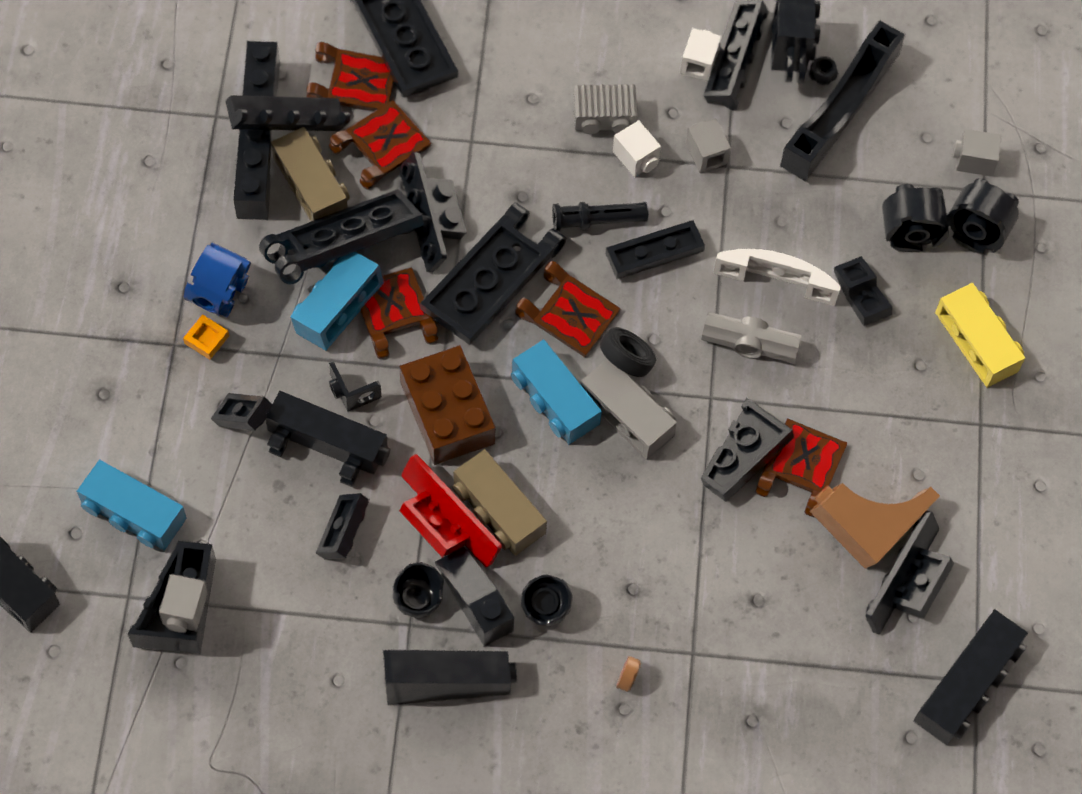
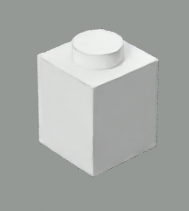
M692 28L682 57L680 74L708 81L720 48L721 36L708 30Z
M639 120L614 135L613 153L634 177L642 172L648 173L658 165L661 145Z

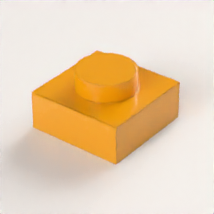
M202 314L183 337L185 345L211 360L229 338V331Z

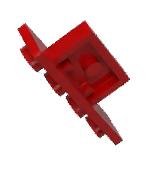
M417 454L411 456L401 476L418 495L403 502L399 510L400 513L442 558L465 545L485 567L492 565L502 549L501 543Z

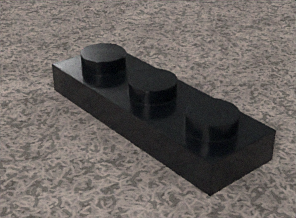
M694 220L606 247L605 254L616 279H620L704 252L705 244Z

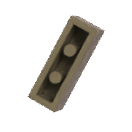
M302 127L271 141L273 158L310 222L348 208L349 192L343 183L338 184L334 177L336 172L329 159L324 160L320 154L322 149L316 136L310 137L306 128Z
M485 449L453 471L454 485L452 487L461 501L465 502L467 500L472 505L474 515L484 526L488 524L495 532L494 536L501 543L503 550L509 549L516 556L546 534L547 520Z

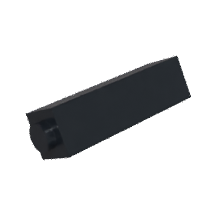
M279 391L272 407L267 413V430L273 433L267 443V446H270L269 453L281 457L288 441L291 440L344 462L339 472V476H342L340 482L350 487L354 485L360 470L374 475L378 466H384L389 457L391 449L388 447L387 434L283 391Z

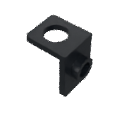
M334 361L329 363L330 376L332 378L329 381V386L335 399L341 397L347 412L382 397L379 381L348 392ZM367 392H372L367 397L358 399L361 395Z

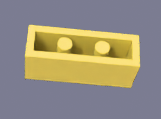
M973 282L940 299L935 311L936 315L986 388L1019 372L1025 360L1021 345L1017 341H1013L1007 332L1002 318L994 314L989 306L986 295L982 291H978Z

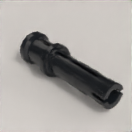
M579 202L578 205L559 206L557 203L552 206L553 228L560 232L561 228L580 227L581 230H586L590 225L647 222L648 205L647 202L589 206L585 202Z

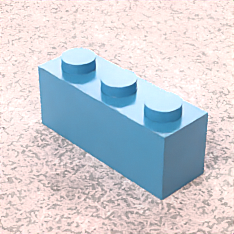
M357 252L338 258L328 274L314 285L308 297L294 308L290 318L296 334L326 351L361 311L365 303L384 284L380 266Z
M544 339L512 359L511 378L520 390L523 388L530 395L532 406L539 414L542 412L549 419L551 430L558 438L563 437L568 445L600 425L601 409Z
M100 459L77 490L81 507L87 513L95 517L99 514L106 517L114 528L121 532L131 531L137 535L136 537L141 543L150 548L157 546L165 551L187 519L184 507L181 504Z

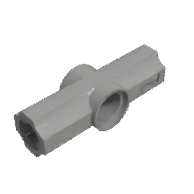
M708 312L701 340L734 348L737 354L746 358H759L763 355L795 363L802 335L771 328L767 322L757 317L750 316L739 320Z

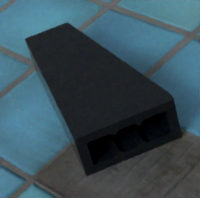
M383 650L387 705L510 695L511 683H517L516 663H509L508 651Z

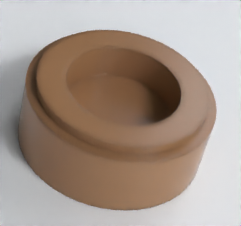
M628 656L616 688L626 692L631 690L641 665L640 660Z

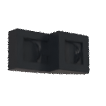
M862 256L834 267L836 278L863 326L892 315L891 304L877 287V276Z

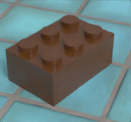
M461 345L399 366L401 386L434 465L495 444V425Z

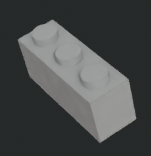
M608 359L581 380V386L601 409V416L646 460L674 437L677 422L673 413L666 407L661 408L653 400L652 394L645 386L636 384L629 374L618 369Z

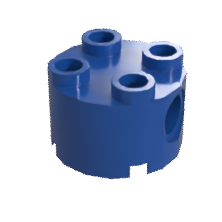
M211 242L210 245L206 246L192 270L191 276H193L192 281L194 284L192 285L187 282L184 300L215 315L227 318L235 304V301L232 300L235 292L241 293L248 282L249 275H247L251 262L247 258Z

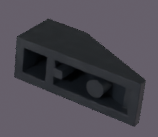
M465 547L435 561V565L484 647L514 631V616L498 589Z

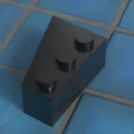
M0 537V606L31 633L60 605L55 594L58 589L45 576L40 579L33 572V566L23 556H17L7 542Z
M186 541L177 542L158 577L159 581L152 594L144 602V608L135 625L132 624L127 633L133 648L201 654L216 563L212 544ZM170 574L205 582L208 594L197 631L187 629L183 633L175 632L168 629L161 620L159 611Z

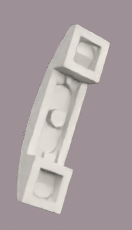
M736 249L720 252L717 254L713 271L714 274L744 281L746 271L804 286L807 287L804 298L832 306L836 304L841 287L824 271L806 261L784 253L762 249Z

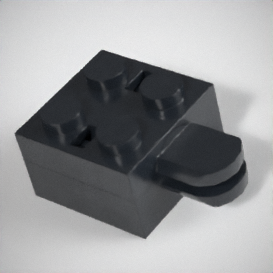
M776 0L772 17L771 70L785 71V82H792L793 72H797V83H804L809 61L815 60L816 44H819L820 26L816 25V19H819L820 0Z

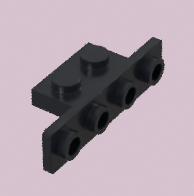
M412 152L400 166V177L403 180L407 199L422 214L424 226L418 227L414 231L418 237L421 257L424 260L426 271L433 273L447 259L443 238L461 240L467 232L453 180L426 177L420 153Z
M926 510L921 519L916 521L908 542L899 550L897 561L890 573L884 576L881 588L875 599L871 600L867 606L865 617L873 633L880 634L894 609L924 618L954 566L951 557L928 550L939 532V526L933 512Z

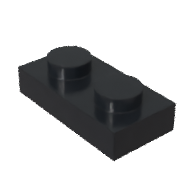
M228 393L211 417V420L219 427L255 431L265 422L267 413L273 404L265 396Z
M361 493L339 495L316 554L323 559H345L353 547V540L359 525L365 517V511L370 499Z

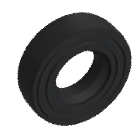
M613 327L606 332L600 342V348L604 356L614 366L629 375L644 377L656 363V356L651 347L639 336L626 329Z

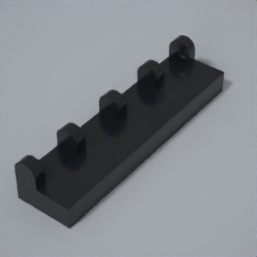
M763 0L735 1L703 95L707 103H724L728 109L737 110L739 105L737 95L739 89L745 87L746 79L744 74L747 65L753 63L754 55L752 50L755 41L761 38L762 31L760 26L762 20L767 19L769 10Z
M231 95L225 101L232 129L295 131L305 127L307 131H341L350 122V113L341 110L339 98Z

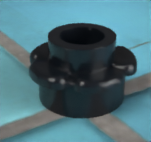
M826 56L815 59L810 65L811 69L808 71L811 80L816 81L819 85H829L831 81H835L838 77L835 61Z

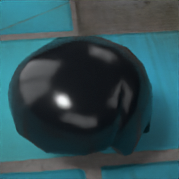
M423 562L408 564L399 572L393 584L394 604L397 605V609L404 615L414 618L430 616L439 607L443 599V577L434 566Z
M544 574L530 580L522 590L521 607L526 617L532 622L542 626H552L563 621L569 614L573 597L568 584L563 579Z

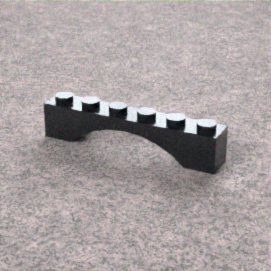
M881 20L877 22L863 41L856 56L832 93L815 114L800 125L786 144L780 167L807 181L900 55L906 34Z
M247 41L242 96H276L280 72L278 42ZM239 129L233 199L237 219L268 220L272 130Z

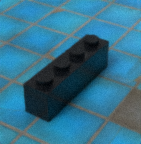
M994 609L918 711L913 722L946 746L953 737L960 740L971 725L966 720L972 711L979 714L990 699L985 694L991 685L995 688L999 687L1009 673L1004 669L1008 661L1012 660L1016 663L1027 648L1022 642L1028 632Z

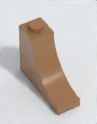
M841 483L834 488H831L829 485L825 487L814 498L817 504L810 512L866 569L877 564L940 495L930 486L918 492L909 501L886 504L865 499Z

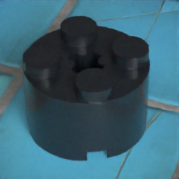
M975 179L973 183L968 184L962 189L947 215L948 227L950 226L954 232L952 238L959 245L972 252L984 253L985 250L993 249L992 253L997 252L1003 246L1018 219V198L1014 194L1006 193L999 187L990 184L985 179Z
M902 184L896 187V192L887 197L882 204L885 237L887 242L890 241V246L898 251L918 252L923 251L922 245L932 243L934 248L942 244L949 236L943 190L940 188H914L912 184Z

